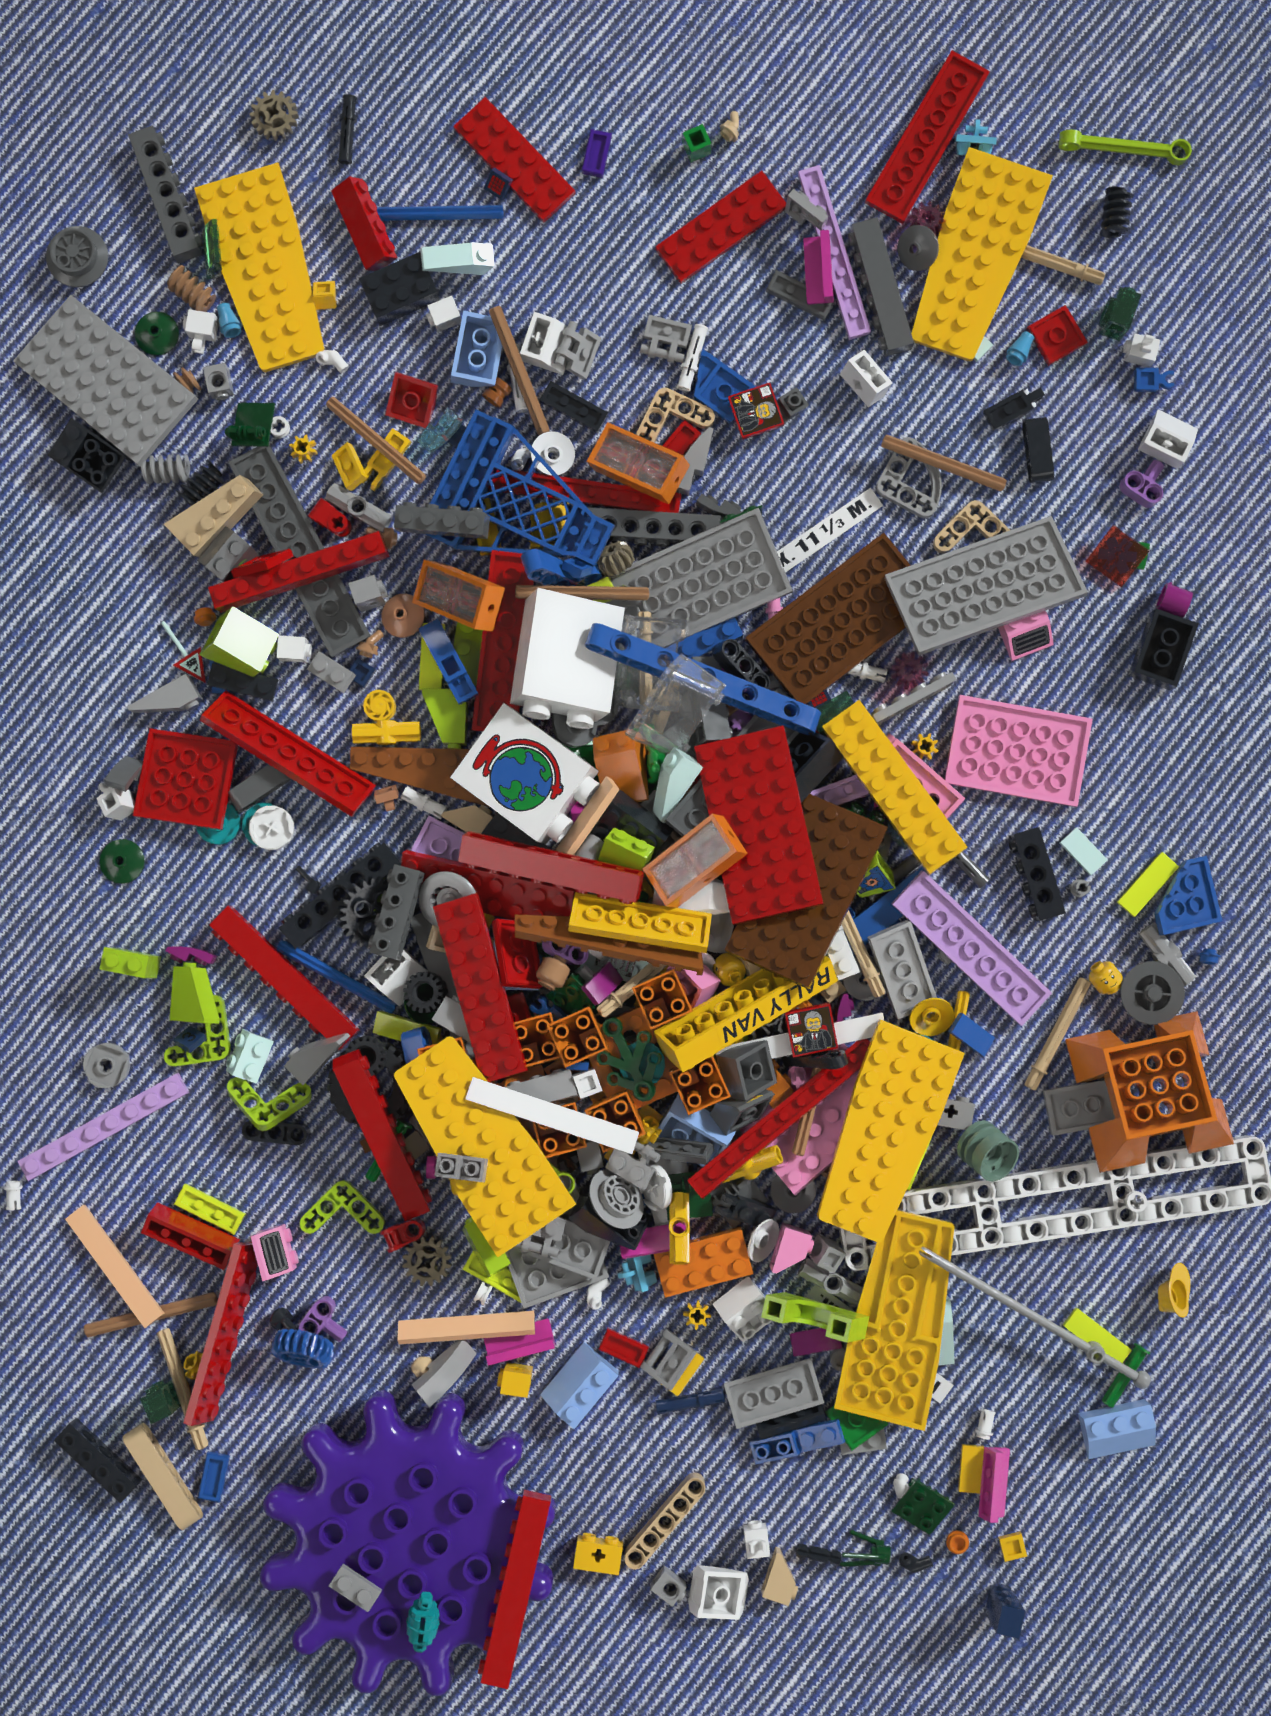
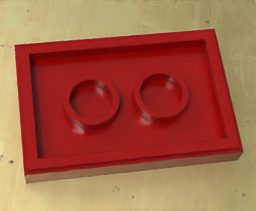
M493 920L492 927L502 986L542 988L543 986L538 983L539 979L536 977V972L540 966L537 943L516 938L514 920Z

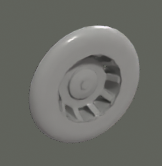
M446 871L438 872L429 876L423 882L419 891V906L426 920L430 924L438 926L433 906L437 905L436 902L439 905L474 894L476 891L471 883L461 875Z
M608 1169L599 1171L593 1177L590 1183L589 1194L592 1206L599 1217L615 1228L627 1229L635 1226L641 1220L644 1211L643 1198L638 1187Z

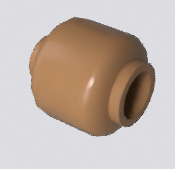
M554 955L553 958L545 957L536 972V977L539 979L538 983L552 991L555 988L563 987L570 973L569 967L565 964L566 960L558 955Z

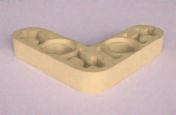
M661 388L656 392L636 435L645 436L649 427L653 429L649 434V439L655 443L669 414L682 420L685 419L688 423L699 428L708 429L714 424L715 414L711 408L669 388ZM667 394L669 395L668 399L670 402L666 401L663 405V410L659 408L661 404L660 396L664 397ZM688 403L691 406V411L683 414L678 409L679 405ZM695 408H698L697 414L703 416L705 413L709 414L708 418L710 419V421L706 420L703 423L701 422V417L696 414L694 419L691 418L694 414ZM653 413H658L662 420L658 424H652L649 421V416Z
M974 500L968 503L937 534L933 541V546L937 552L944 554L949 552L973 527L986 539L996 536L1000 530L1004 533L1010 531V529L982 502ZM970 507H972L973 509L978 507V514L981 517H983L986 514L988 517H986L982 521V523L979 524L978 521L981 518L977 514L972 516L970 514V512L972 511ZM957 521L964 523L965 531L962 533L956 532L953 524ZM988 521L994 522L997 527L996 531L993 533L986 531L985 523ZM950 532L953 537L947 542L949 547L945 545L940 547L941 541L939 538L944 540Z

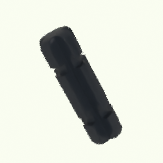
M798 1544L796 1549V1556L798 1558L806 1559L808 1557L809 1560L824 1563L830 1561V1564L839 1565L841 1561L840 1551L831 1550L830 1552L828 1549L810 1546L809 1548L805 1544Z

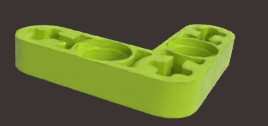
M213 995L215 1002H219V1006L216 1008L218 1014L221 1013L219 1022L222 1023L223 1029L220 1033L215 1034L211 1030L212 1023H205L207 1041L199 1046L203 1049L202 1058L195 1059L191 1053L186 1051L189 1061L186 1062V1057H181L175 1063L174 1059H170V1055L174 1052L173 1050L176 1053H184L185 1050L178 1046H172L164 1053V1060L168 1065H189L222 1060L229 1056L231 1045L225 1002L222 997ZM224 1035V1040H220V1046L225 1047V1051L222 1052V1056H219V1053L214 1051V1048L218 1047V1041H212V1037Z
M234 1077L227 1083L229 1097L251 1123L261 1131L271 1129L307 1105L312 1098L311 1088L306 1083L304 1085L301 1083L293 1085L268 1103L261 1099L245 1079ZM235 1086H237L238 1088L241 1087L242 1093L244 1094L242 1097L241 1093L237 1089L234 1090ZM297 1093H305V1096L297 1095ZM248 1100H255L257 1102L252 1108L244 1106ZM285 1102L289 1107L284 1111H280L276 1108L279 1103ZM260 1117L268 1118V1121H260Z
M341 1180L334 1184L302 1216L299 1223L303 1232L308 1234L314 1233L343 1206L367 1232L376 1234L384 1228L385 1218L352 1183L347 1180ZM339 1185L341 1187H344L345 1185L348 1187L346 1192L350 1197L353 1195V1193L356 1195V1197L353 1198L349 1202V1204L345 1202L349 1199L346 1195L343 1194L340 1196L338 1194V1192L340 1191L338 1188ZM325 1200L333 1204V1210L330 1213H324L321 1210V1203ZM359 1200L365 1204V1210L362 1213H356L353 1210L352 1206L355 1201ZM369 1209L372 1211L369 1216L372 1219L378 1218L380 1220L378 1222L379 1228H371L369 1226L371 1221L367 1217L364 1221L361 1219V1217L367 1214ZM317 1213L324 1218L322 1221L319 1217L314 1222L315 1228L312 1226L306 1227V1218L312 1219Z

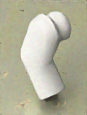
M323 350V352L320 351L316 354V361L318 363L334 365L341 374L349 368L344 359L335 350Z
M527 447L518 449L511 460L513 470L521 471L528 458H531V451Z
M607 1278L593 1283L587 1289V1304L593 1310H597L602 1306L601 1292L610 1285Z
M903 1473L897 1474L893 1482L896 1495L899 1498H902L909 1489L907 1484L909 1479Z

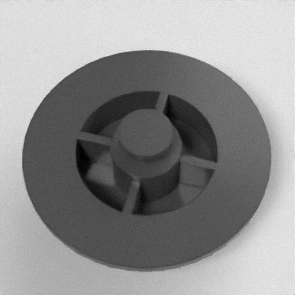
M72 226L59 231L51 239L46 251V262L49 271L60 283L70 287H84L97 281L104 273L108 263V250L98 233L87 227Z
M1149 961L1136 965L1126 974L1121 985V1000L1125 1010L1132 1018L1144 1024L1157 1025L1158 1023L1171 1020L1180 1011L1185 998V989L1181 977L1172 967L1161 962Z

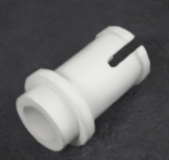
M8 1181L6 1186H4V1190H6V1210L21 1209L20 1189L23 1186L20 1185V1181Z
M981 1409L978 1429H975V1432H977L976 1437L990 1440V1436H993L991 1430L996 1412Z

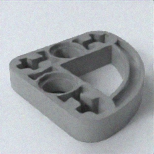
M905 437L902 439L903 441L927 449L920 442L911 437ZM894 452L877 482V493L920 518L926 519L931 517L936 511L941 497L942 482L939 468L924 463L931 481V496L929 497L901 482L913 459L907 456L903 458L901 457L902 454ZM900 462L903 466V471L900 473L893 472L891 464ZM881 483H891L890 488L893 490H896L897 486L900 487L896 494V497L892 496L894 494V491L888 489L886 492L883 491V485H881ZM902 492H909L912 495V501L909 503L901 501L900 494ZM918 497L920 498L918 503L921 505H924L925 503L930 504L929 509H931V511L927 510L926 513L922 512V506L916 504L914 508L912 507V505L915 503L916 498Z

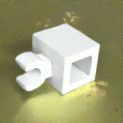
M189 309L188 316L184 317L183 329L189 338H194L192 342L194 353L204 354L205 340L216 342L219 319L215 313Z
M1134 333L1131 339L1125 342L1123 353H1126L1124 361L1150 368L1156 360L1160 340L1155 339V336L1147 334L1143 336Z
M103 783L99 784L103 794L96 799L105 817L122 821L133 813L135 801L130 790L124 792L105 786Z
M754 1520L749 1521L748 1525H743L747 1559L770 1557L766 1523Z

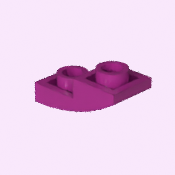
M172 946L167 947L165 950L171 954V959L179 963L183 961L190 962L194 955L196 962L206 966L207 963L214 964L218 957L211 952L192 947Z
M609 961L581 989L596 1006L623 981V978Z
M846 993L839 996L835 1008L834 1023L843 1021L844 1017L852 1016L851 1011H854L852 997L849 998Z
M823 1328L790 1334L794 1357L841 1349V1341L826 1337L827 1330Z

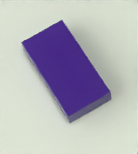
M590 129L582 174L599 178L604 177L612 133Z

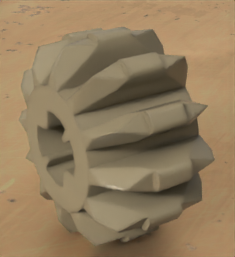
M617 541L605 546L597 564L604 576L612 577L615 574L619 575L621 572H625L627 568L632 566L635 559L630 546L626 542Z

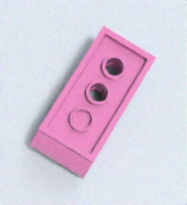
M888 733L886 737L928 794L938 799L939 804L937 806L948 819L964 802L965 797L901 741Z

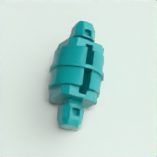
M422 1592L419 1599L414 1600L406 1620L407 1635L409 1636V1642L413 1644L415 1652H424L437 1635L439 1610L430 1592Z

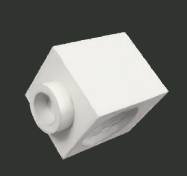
M452 296L427 305L430 312L426 314L431 327H436L437 332L458 325L462 321Z
M278 635L277 658L280 661L307 663V657H311L312 645L308 644L309 641L305 637Z
M593 1067L588 1068L587 1071H579L572 1074L577 1095L580 1099L602 1091Z

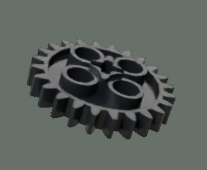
M369 876L367 883L361 878L360 886L352 883L354 890L346 889L345 892L348 894V897L340 898L345 904L337 907L343 912L337 915V918L343 921L339 924V927L345 929L343 934L346 937L350 936L349 940L352 943L356 942L359 947L365 944V947L370 949L368 947L369 939L372 934H375L377 927L375 926V918L378 912L381 913L383 906L381 902H377V898L384 891H387L389 885L387 878L384 881L381 876H378L375 882L374 878ZM364 902L362 910L356 911L357 905ZM367 923H371L370 929L363 931L364 926Z

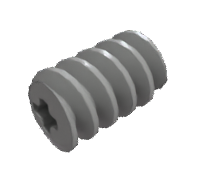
M180 454L176 455L175 461H173L171 455L167 456V461H164L162 455H159L158 461H155L154 456L150 455L149 462L145 461L140 466L142 476L147 484H151L153 480L155 483H161L162 480L164 483H169L171 480L173 483H178L179 480L186 483L190 476V461L187 454L184 461H182Z

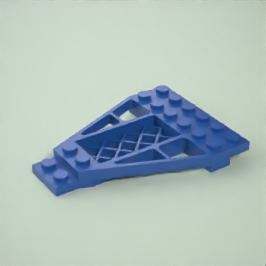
M475 409L430 504L438 505L439 509H447V506H458L463 511H469L472 507L479 508L481 505L483 512L487 515L499 510L502 521L491 515L489 516L490 522L500 526V531L492 547L462 545L464 537L425 535L457 551L491 553V550L522 554L528 551V549L498 548L505 532L511 531L542 546L544 549L541 551L554 557H576L596 566L615 525L595 516L513 425ZM514 436H517L535 456L525 476L501 465V461ZM539 463H542L569 493V498L532 480V476ZM504 475L507 486L495 490L492 480ZM508 476L519 480V482L510 485ZM491 485L492 492L486 493ZM524 485L527 496L515 500L512 489ZM527 485H529V486H531V487H533V488H535V489H537V490H539V491L530 494ZM509 490L512 501L500 505L497 494ZM544 494L547 505L535 509L532 498ZM547 494L560 501L550 504ZM494 496L497 506L486 510L483 499ZM529 500L532 511L520 515L517 504ZM564 504L567 515L555 519L552 508ZM567 504L573 506L571 512L569 511ZM514 505L517 516L506 520L502 509ZM549 509L552 520L540 524L537 513ZM534 515L537 526L525 530L522 518ZM519 520L522 530L509 525V523ZM566 520L560 532L557 523ZM554 524L557 535L545 539L542 528ZM539 529L542 540L528 533ZM557 540L554 546L549 544V542Z

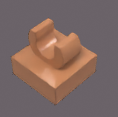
M396 784L374 791L376 804L384 802L387 812L395 810L394 799H397L399 796Z

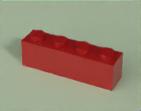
M349 176L333 188L331 192L365 270L376 271L388 266L397 259L394 251L395 247L389 240L385 224L378 215L377 206L371 199L366 182L361 178Z
M158 1202L149 1212L141 1231L142 1234L222 1270H225L229 1263L234 1243H239L240 1239Z

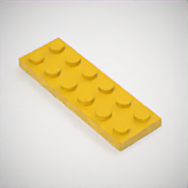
M575 892L568 931L707 953L712 914L643 902L624 904L619 902L617 898L602 899L593 894Z

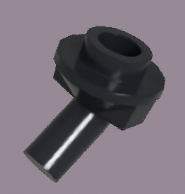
M571 1151L558 1156L557 1166L560 1171H567L573 1177L580 1173L578 1169L579 1158L576 1153Z
M278 1308L271 1315L270 1324L274 1329L299 1330L291 1321L293 1316L288 1309Z

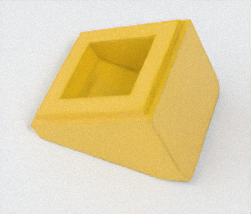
M335 281L313 282L312 298L316 310L335 309L337 307Z

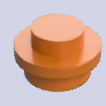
M203 607L195 611L194 622L202 627L210 626L216 620V614L209 607Z
M954 1530L948 1534L946 1545L950 1552L962 1554L969 1547V1539L963 1531Z

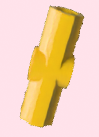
M393 720L376 721V723L352 724L353 744L377 743L378 745H394L397 742L421 741L420 722H396Z
M773 1145L763 1149L723 1183L744 1177L746 1180H752L758 1177L762 1170L782 1164L783 1157L779 1147Z
M672 1193L669 1205L670 1264H690L689 1193ZM678 1223H682L686 1226V1229L683 1233L678 1234L673 1231V1227Z

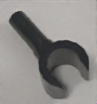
M298 866L296 870L308 882L305 889L316 894L321 887L320 883L311 878L301 866Z

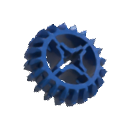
M283 1329L278 1331L271 1345V1352L277 1359L298 1367L312 1369L328 1367L334 1354L333 1343L328 1338H324L316 1333L301 1331L300 1329Z

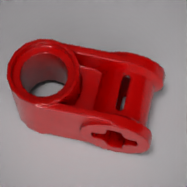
M322 498L317 501L307 515L336 536H348L352 530L351 522L346 516ZM339 522L341 524L343 523L344 525L341 528L339 526L337 527L336 524Z
M412 1218L380 1231V1235L384 1236L388 1245L387 1251L391 1253L418 1240L425 1233L426 1226L420 1218ZM410 1224H416L419 1227L418 1235L410 1233Z

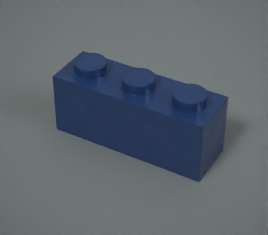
M998 1584V1586L990 1585L985 1614L996 1634L1020 1639L1025 1609L1010 1586Z

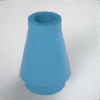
M229 303L219 304L217 311L220 332L226 338L238 336L241 333V323L235 316Z
M1024 331L1009 347L1006 355L1008 362L1015 366H1021L1022 363L1027 361L1031 344L1034 340V336L1031 333Z

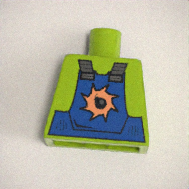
M878 851L857 891L859 897L863 898L896 889L893 871Z

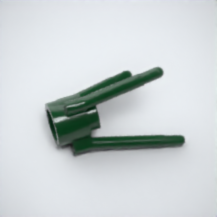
M854 1530L849 1531L851 1535L875 1544V1546L870 1547L869 1554L842 1553L841 1556L844 1558L870 1560L840 1562L839 1565L841 1567L889 1565L891 1548L884 1545V1540L874 1539Z

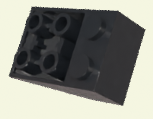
M70 418L47 455L102 494L126 458L124 453L82 421Z
M588 1183L584 1187L568 1219L586 1233L628 1249L636 1250L651 1216L643 1211L641 1220L635 1226L627 1229H619L607 1224L599 1217L592 1206L589 1194L590 1183Z

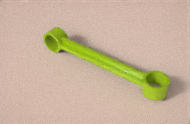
M1072 129L1060 132L1058 146L1063 151L1089 149L1163 157L1176 166L1185 163L1192 152L1190 143L1184 139H1177L1172 144L1082 135L1080 131ZM1174 146L1183 148L1186 156L1184 158L1176 157L1172 152V148Z

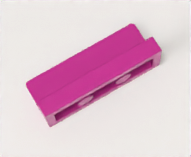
M820 230V236L803 239L808 305L834 302L829 230Z
M678 1223L673 1227V1231L678 1234L683 1233L686 1229V1226L682 1223ZM669 1224L646 1228L636 1250L620 1246L622 1259L669 1251Z
M548 1318L535 1321L534 1335L483 1338L487 1351L486 1359L488 1366L554 1349L556 1345Z
M984 1447L978 1517L990 1523H998V1518H1003L1005 1515L1010 1449L1007 1447Z

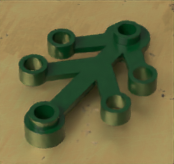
M617 1018L607 1019L602 1026L603 1032L606 1036L613 1037L624 1060L611 1056V1053L605 1050L597 1054V1062L600 1065L607 1064L630 1072L634 1079L632 1081L623 1078L619 1072L613 1071L607 1076L608 1084L632 1090L635 1098L640 1101L651 1100L656 1093V1087L652 1079L657 1065L662 1061V1055L657 1051L648 1054V1065L644 1076L639 1069L646 1045L652 1039L651 1033L643 1030L637 1034V1044L632 1055L621 1033L623 1028L621 1021ZM611 1023H615L617 1025L616 1031L611 1030ZM642 1033L648 1037L646 1042L641 1040ZM602 1054L607 1055L608 1059L606 1062L601 1060ZM652 1054H655L658 1057V1061L656 1063L652 1062L651 1060ZM612 1075L618 1077L617 1083L612 1082ZM643 1085L648 1087V1093L646 1094L641 1091Z

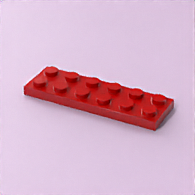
M486 97L453 126L461 138L491 169L496 168L513 179L510 189L543 223L576 194L575 189Z
M761 170L655 246V250L680 284H682L783 212L786 208V202Z

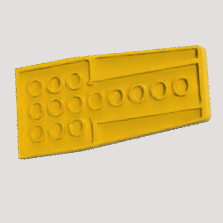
M971 147L968 148L944 214L938 236V256L929 268L911 333L914 343L966 361L974 359L1029 242L1053 175Z
M277 162L195 187L194 190L213 252L260 369L263 372H269L315 358L318 352L325 350L317 310L312 298L313 292L300 231L279 163Z
M878 1021L853 1087L818 1208V1219L875 1242L883 1241L941 1118L965 1053L886 1021Z
M451 1036L445 1038L394 1073L401 1091L436 1156L438 1153L488 1159L485 1183L451 1178L449 1180L459 1199L497 1257L576 1205V1202L540 1147L515 1115L466 1100L473 1077L488 1081L455 1038Z
M900 1210L896 1211L883 1241L877 1242L856 1311V1313L869 1316L865 1339L847 1343L834 1406L835 1409L925 1431L940 1358L949 1272L921 1256L919 1251L930 1255L921 1249V1247H926L951 1262L955 1229L952 1222Z

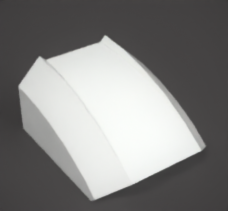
M697 1565L692 1571L693 1576L688 1598L690 1612L697 1618L739 1620L745 1607L749 1582L748 1574L732 1569Z

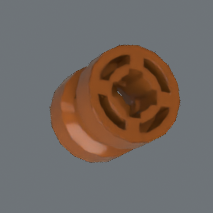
M496 377L495 386L485 389L482 396L490 404L500 408L504 397L509 396L512 388L505 381Z

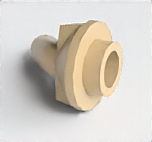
M732 111L730 113V121L727 120L724 124L720 125V134L728 142H736L738 140V112Z
M418 1357L412 1363L411 1371L417 1378L429 1370L427 1366L432 1362V1359L430 1357Z

